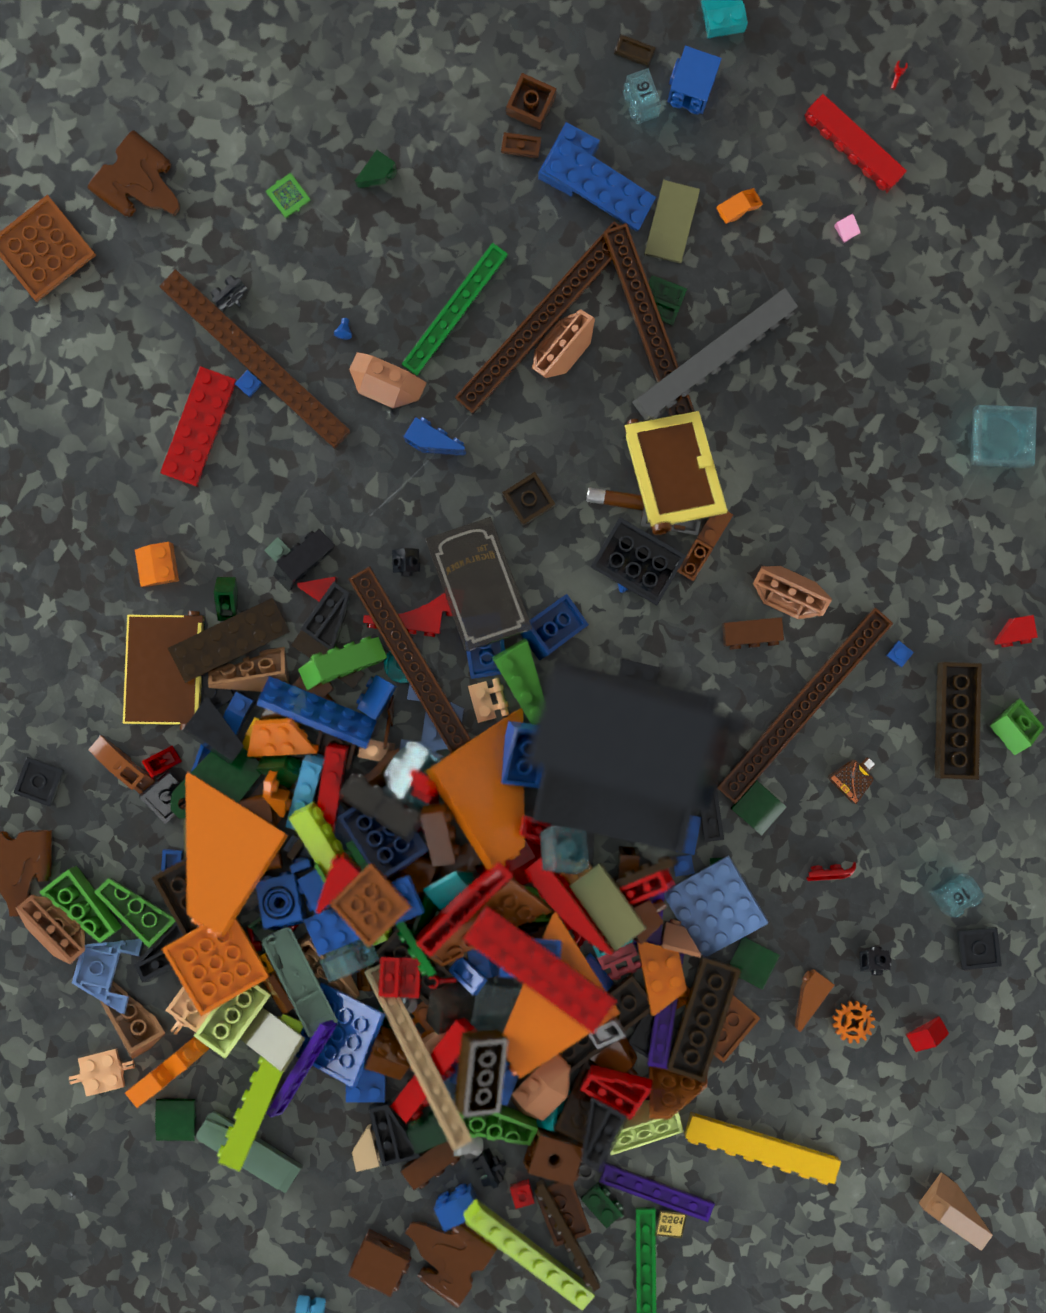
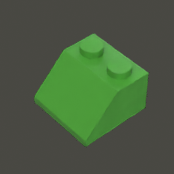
M1020 698L998 715L990 725L993 732L1000 737L1007 749L1014 755L1030 747L1045 728Z

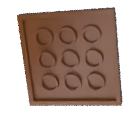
M48 194L0 231V258L36 302L96 256Z

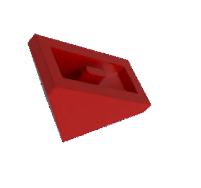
M334 576L297 583V586L320 602L331 584L338 581Z
M170 746L141 762L150 777L155 778L182 761L173 746Z
M940 1016L907 1033L906 1036L914 1051L918 1052L937 1047L948 1036L949 1032Z

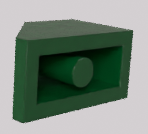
M376 150L355 179L356 186L364 188L386 184L397 173L396 163Z
M217 577L214 599L218 621H225L237 615L238 589L236 577Z
M291 755L262 756L256 771L265 776L268 775L269 771L277 772L279 783L290 789L299 778L303 762Z

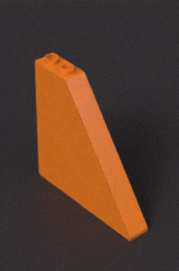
M522 708L512 712L425 770L428 777L436 784L437 791L447 804L449 810H451L452 815L487 870L497 862L505 865L504 861L509 858L510 860L520 855L519 851L525 847L524 837L519 835L522 817L524 816V786L503 784L501 782L504 739L508 721L523 723Z
M187 772V914L192 917L191 921L196 925L201 926L203 924L208 927L207 932L213 936H225L288 835L195 775Z
M554 912L542 939L561 940L560 959L606 992L561 919ZM523 983L503 1031V1035L508 1038L506 1057L511 1063L508 1067L514 1076L518 1075L519 1078H522L591 1032ZM615 1005L600 1026L620 1014Z

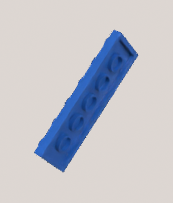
M563 136L558 138L541 170L622 223H627V226L635 231H639L656 198Z
M270 676L256 704L365 749L369 744L377 720Z
M410 875L392 882L393 886L412 905L395 924L425 912ZM334 908L304 920L318 956L361 939Z

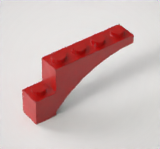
M448 588L445 589L442 595L430 603L398 614L410 634L416 635V632L420 631L424 632V636L435 637L436 634H440L443 612H446V616L458 617ZM451 589L459 613L462 615L465 591ZM364 615L363 623L367 624V628L378 629L371 616Z

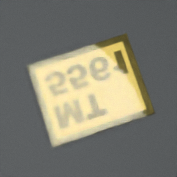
M660 1211L655 1236L682 1238L687 1214Z

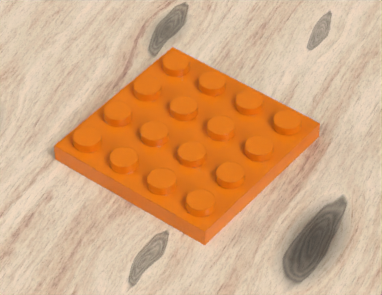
M237 918L225 936L218 935L215 937L207 932L208 927L201 925L162 948L200 1016L207 1014L270 977Z

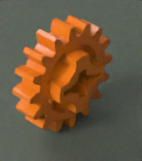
M849 1000L847 1006L841 1003L842 1009H835L838 1015L832 1016L836 1020L832 1026L838 1028L835 1033L837 1035L841 1034L840 1038L843 1041L847 1038L849 1043H852L854 1039L858 1044L860 1038L866 1041L865 1035H872L869 1029L875 1028L871 1023L875 1018L869 1016L872 1011L870 1009L866 1010L867 1006L864 1003L860 1006L859 1001H855L853 1005ZM855 1009L861 1012L853 1013L851 1010ZM845 1015L844 1022L841 1023L842 1017ZM853 1018L855 1019V1022H856V1025H854V1026L852 1025V1021H851V1019H853ZM855 1031L857 1034H848L846 1032Z

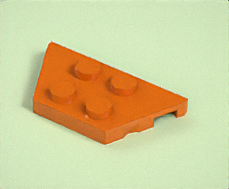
M292 718L256 720L253 724L247 756L317 754L319 747L316 744L312 745L307 740L308 735L298 727V724Z
M637 942L651 1016H655L687 990L679 952L665 949L648 942L640 944Z

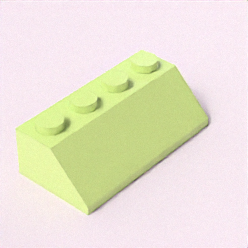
M260 982L212 1010L194 1037L226 1059L271 994Z
M644 1100L632 1120H627L610 1155L683 1133L684 1130L679 1113L677 1112L669 1120L649 1119V1100Z

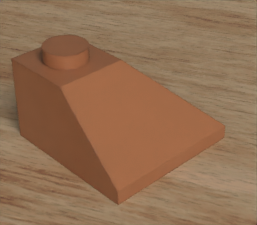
M676 919L664 921L661 933L662 948L696 957L701 956L688 931L681 925V921Z

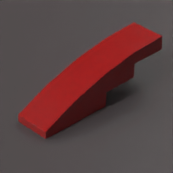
M412 768L409 776L413 777L410 785L415 788L411 794L430 805L439 804V794L434 781Z

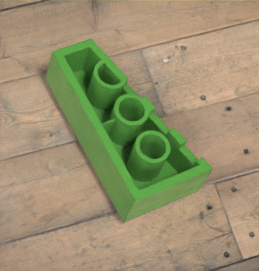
M369 636L361 639L358 644L351 642L344 645L343 649L339 650L336 647L328 650V654H315L311 656L312 660L298 670L306 690H310L320 682L323 685L338 678V675L342 678L353 673L354 670L357 672L379 664L387 656L379 637L371 639Z
M524 638L493 656L492 659L529 722L536 725L543 706L544 696L528 641Z
M77 866L68 869L39 892L44 897L49 898L53 905L67 913L71 920H75L80 924L81 928L99 943L108 939L122 928L106 904L94 893V888Z
M108 878L94 892L148 948L176 922L170 913L112 878Z
M502 1104L500 1106V1113L463 1117L458 1111L472 1138L478 1136L485 1137L487 1140L495 1141V1139L505 1140L508 1143L530 1145L538 1130L536 1118L526 1116Z

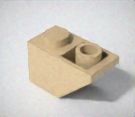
M372 1124L366 1127L352 1151L356 1172L379 1167L381 1159Z

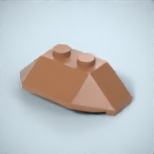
M579 310L575 314L559 320L535 349L532 369L545 378L567 373L590 345L595 318L583 310Z
M359 352L356 353L349 369L359 394L393 409L419 401L427 382L400 367L375 356Z
M782 566L761 567L753 582L764 604L796 619L823 616L832 601V598L815 581Z
M31 895L16 908L28 931L54 957L71 964L85 951V930L75 920H71L61 908L53 905L49 898Z
M560 1054L555 1055L536 1069L512 1093L510 1100L522 1114L543 1121L568 1097L570 1066Z

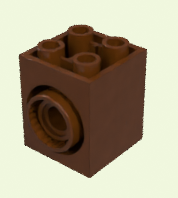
M538 1127L531 1144L527 1147L523 1163L529 1174L573 1186L574 1180L577 1181L580 1169L578 1168L580 1162H582L584 1146L557 1131L553 1132Z
M369 1229L352 1262L348 1276L358 1280L362 1285L370 1289L378 1290L391 1297L393 1291H398L403 1274H406L412 1258L409 1256L411 1249Z

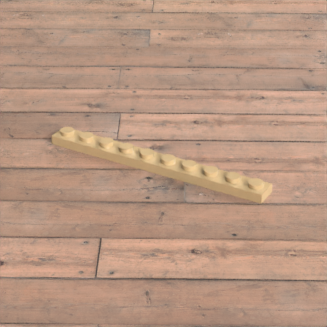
M380 964L365 971V975L453 1151L471 1142L472 1139L401 998L378 997Z

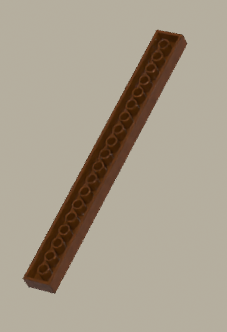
M613 221V223L606 230L615 228L620 225ZM603 234L455 396V400L472 415L612 262V257Z
M626 223L604 231L603 235L658 383L679 366ZM689 394L685 397L680 395L675 399L677 403L669 409L667 408L669 416L695 412Z
M176 269L163 281L159 287L334 449L348 436L351 431Z
M369 566L350 577L349 581L450 753L472 740L372 568Z
M876 607L873 608L718 784L717 789L736 804L893 625V622Z

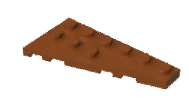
M511 877L431 957H428L443 967L463 957L464 953L472 949L477 950L464 941L463 937L486 905L517 928L527 921L530 923L536 920L535 917L543 913L546 915L552 912L551 907Z

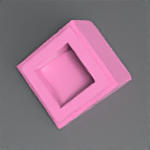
M853 214L840 220L834 226L843 242L861 233Z

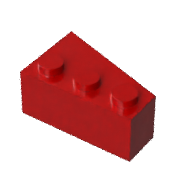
M592 1065L582 1080L580 1090L632 1120L651 1091L652 1079Z

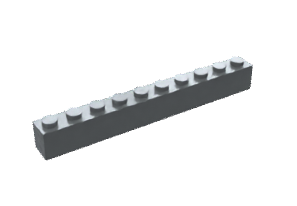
M784 288L632 403L645 421L649 418H652V420L656 419L662 414L661 409L665 406L668 409L677 403L675 400L680 395L685 397L692 392L690 388L693 385L700 386L707 380L705 376L709 373L713 376L722 369L720 367L721 364L724 362L729 364L736 358L735 354L737 352L743 353L751 347L750 342L755 340L757 343L766 336L764 334L766 330L770 329V331H773L780 325L778 321L782 318L786 321L795 314L793 310L798 305Z

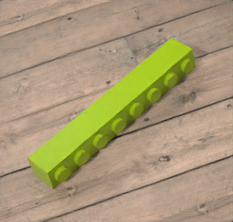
M312 802L294 811L289 820L316 864H319L327 877L331 865L330 861L335 855L338 854L340 856L344 850L341 842L333 834L332 827L324 819L321 809L316 806L315 802ZM392 927L371 947L387 941L393 932Z
M285 1013L282 1017L278 1016V1018L301 1034L303 1026L300 1020ZM262 1056L258 1060V1064H261L258 1072L254 1071L249 1082H252L250 1090H245L241 1099L244 1101L242 1108H237L233 1117L236 1122L233 1127H229L225 1137L228 1138L226 1145H221L217 1154L220 1157L218 1163L239 1172L244 1165L284 1073Z
M475 1199L463 1213L467 1225L582 1311L595 1297L591 1287H587L582 1278L479 1200Z

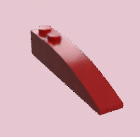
M330 742L326 747L317 807L321 809L324 819L330 824L335 835L349 746Z
M548 854L541 857L524 871L527 880L538 889L539 896L546 900L552 909L574 931L609 956L615 952L569 887V882Z
M497 862L457 895L416 935V945L431 957L513 874L502 863Z

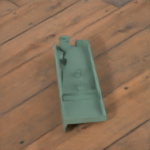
M284 927L263 938L262 946L289 1000L293 1004L294 1010L308 1037L314 1035L320 1023L333 1020L335 1023L338 1022L292 930Z
M212 1111L206 1116V1120L198 1130L196 1137L200 1142L218 1152L221 1145L225 1146L228 1140L225 1137L228 1128L225 1126L233 1127L235 1123L220 1113ZM256 1136L242 1168L277 1190L279 1189L286 1193L303 1165Z

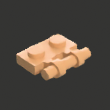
M499 678L492 679L494 686L492 688H488L486 681L468 686L478 723L495 719V710L500 709L502 716L509 715L507 708L509 704L505 700L503 684L501 685ZM496 693L498 704L493 705L490 694Z

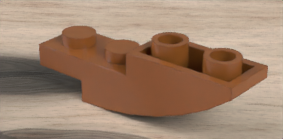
M727 511L725 514L709 517L677 572L692 581L695 580L734 514Z
M102 735L88 749L113 775L139 794L156 781L132 762L128 755Z

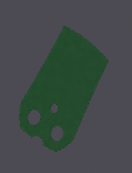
M244 748L240 750L231 764L210 752L191 772V774L239 803L261 775L260 772L256 771L259 762L254 757H248V751ZM185 778L173 791L170 802V810L179 819H186V810H182L178 806L179 800L186 798Z

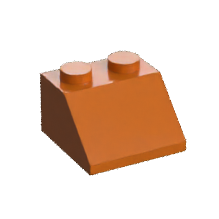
M163 542L135 549L141 587L179 581L173 543Z

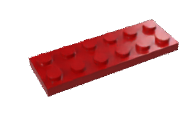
M201 366L199 367L161 468V474L195 487L198 486L235 383L237 382L236 379Z

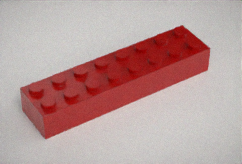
M487 905L463 937L464 941L592 1034L596 1032L617 1002L607 992Z

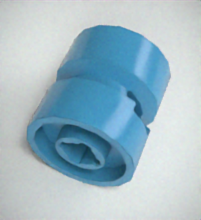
M299 1295L295 1313H325L326 1298L315 1297L312 1300L310 1296Z

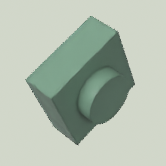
M279 537L264 550L275 562L282 555L285 554L287 556L292 552Z

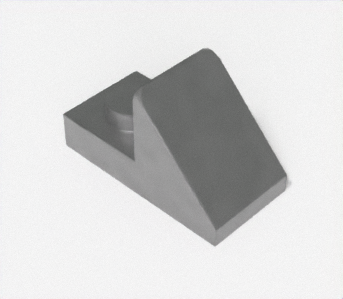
M614 1017L600 1026L594 1034L589 1033L588 1035L596 1048L599 1049L624 1038L627 1034L617 1018Z

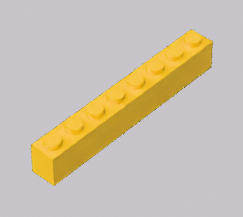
M691 1111L684 1131L685 1138L692 1144L698 1145L700 1142L706 1144V1147L709 1149L717 1150L719 1148L725 1150L724 1152L731 1156H736V1154L742 1155L743 1159L754 1162V1160H758L764 1166L772 1168L774 1165L780 1167V1170L786 1173L797 1172L802 1178L810 1179V1177H813L819 1183L828 1185V1183L835 1184L841 1161L837 1156Z

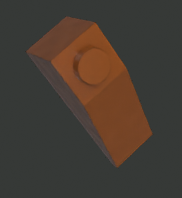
M814 969L811 972L807 971L802 978L803 983L801 984L795 1020V1028L800 1032L834 987L831 981Z

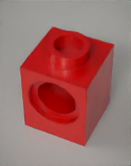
M529 1179L510 1184V1191L516 1209L534 1204V1194Z

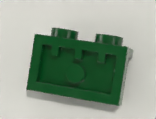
M597 1182L581 1197V1200L607 1229L619 1217L621 1219L624 1217V1207L617 1199L614 1201L611 1198V1192L605 1185L601 1186Z

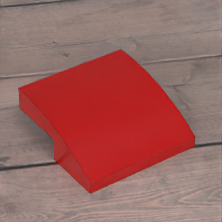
M380 957L378 997L420 998L421 972L417 967L420 965L418 959Z

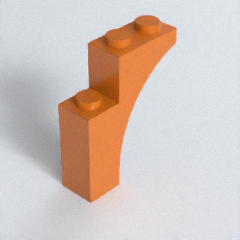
M193 1037L133 1085L125 1094L135 1107L138 1108L191 1066L209 1048L196 1037Z

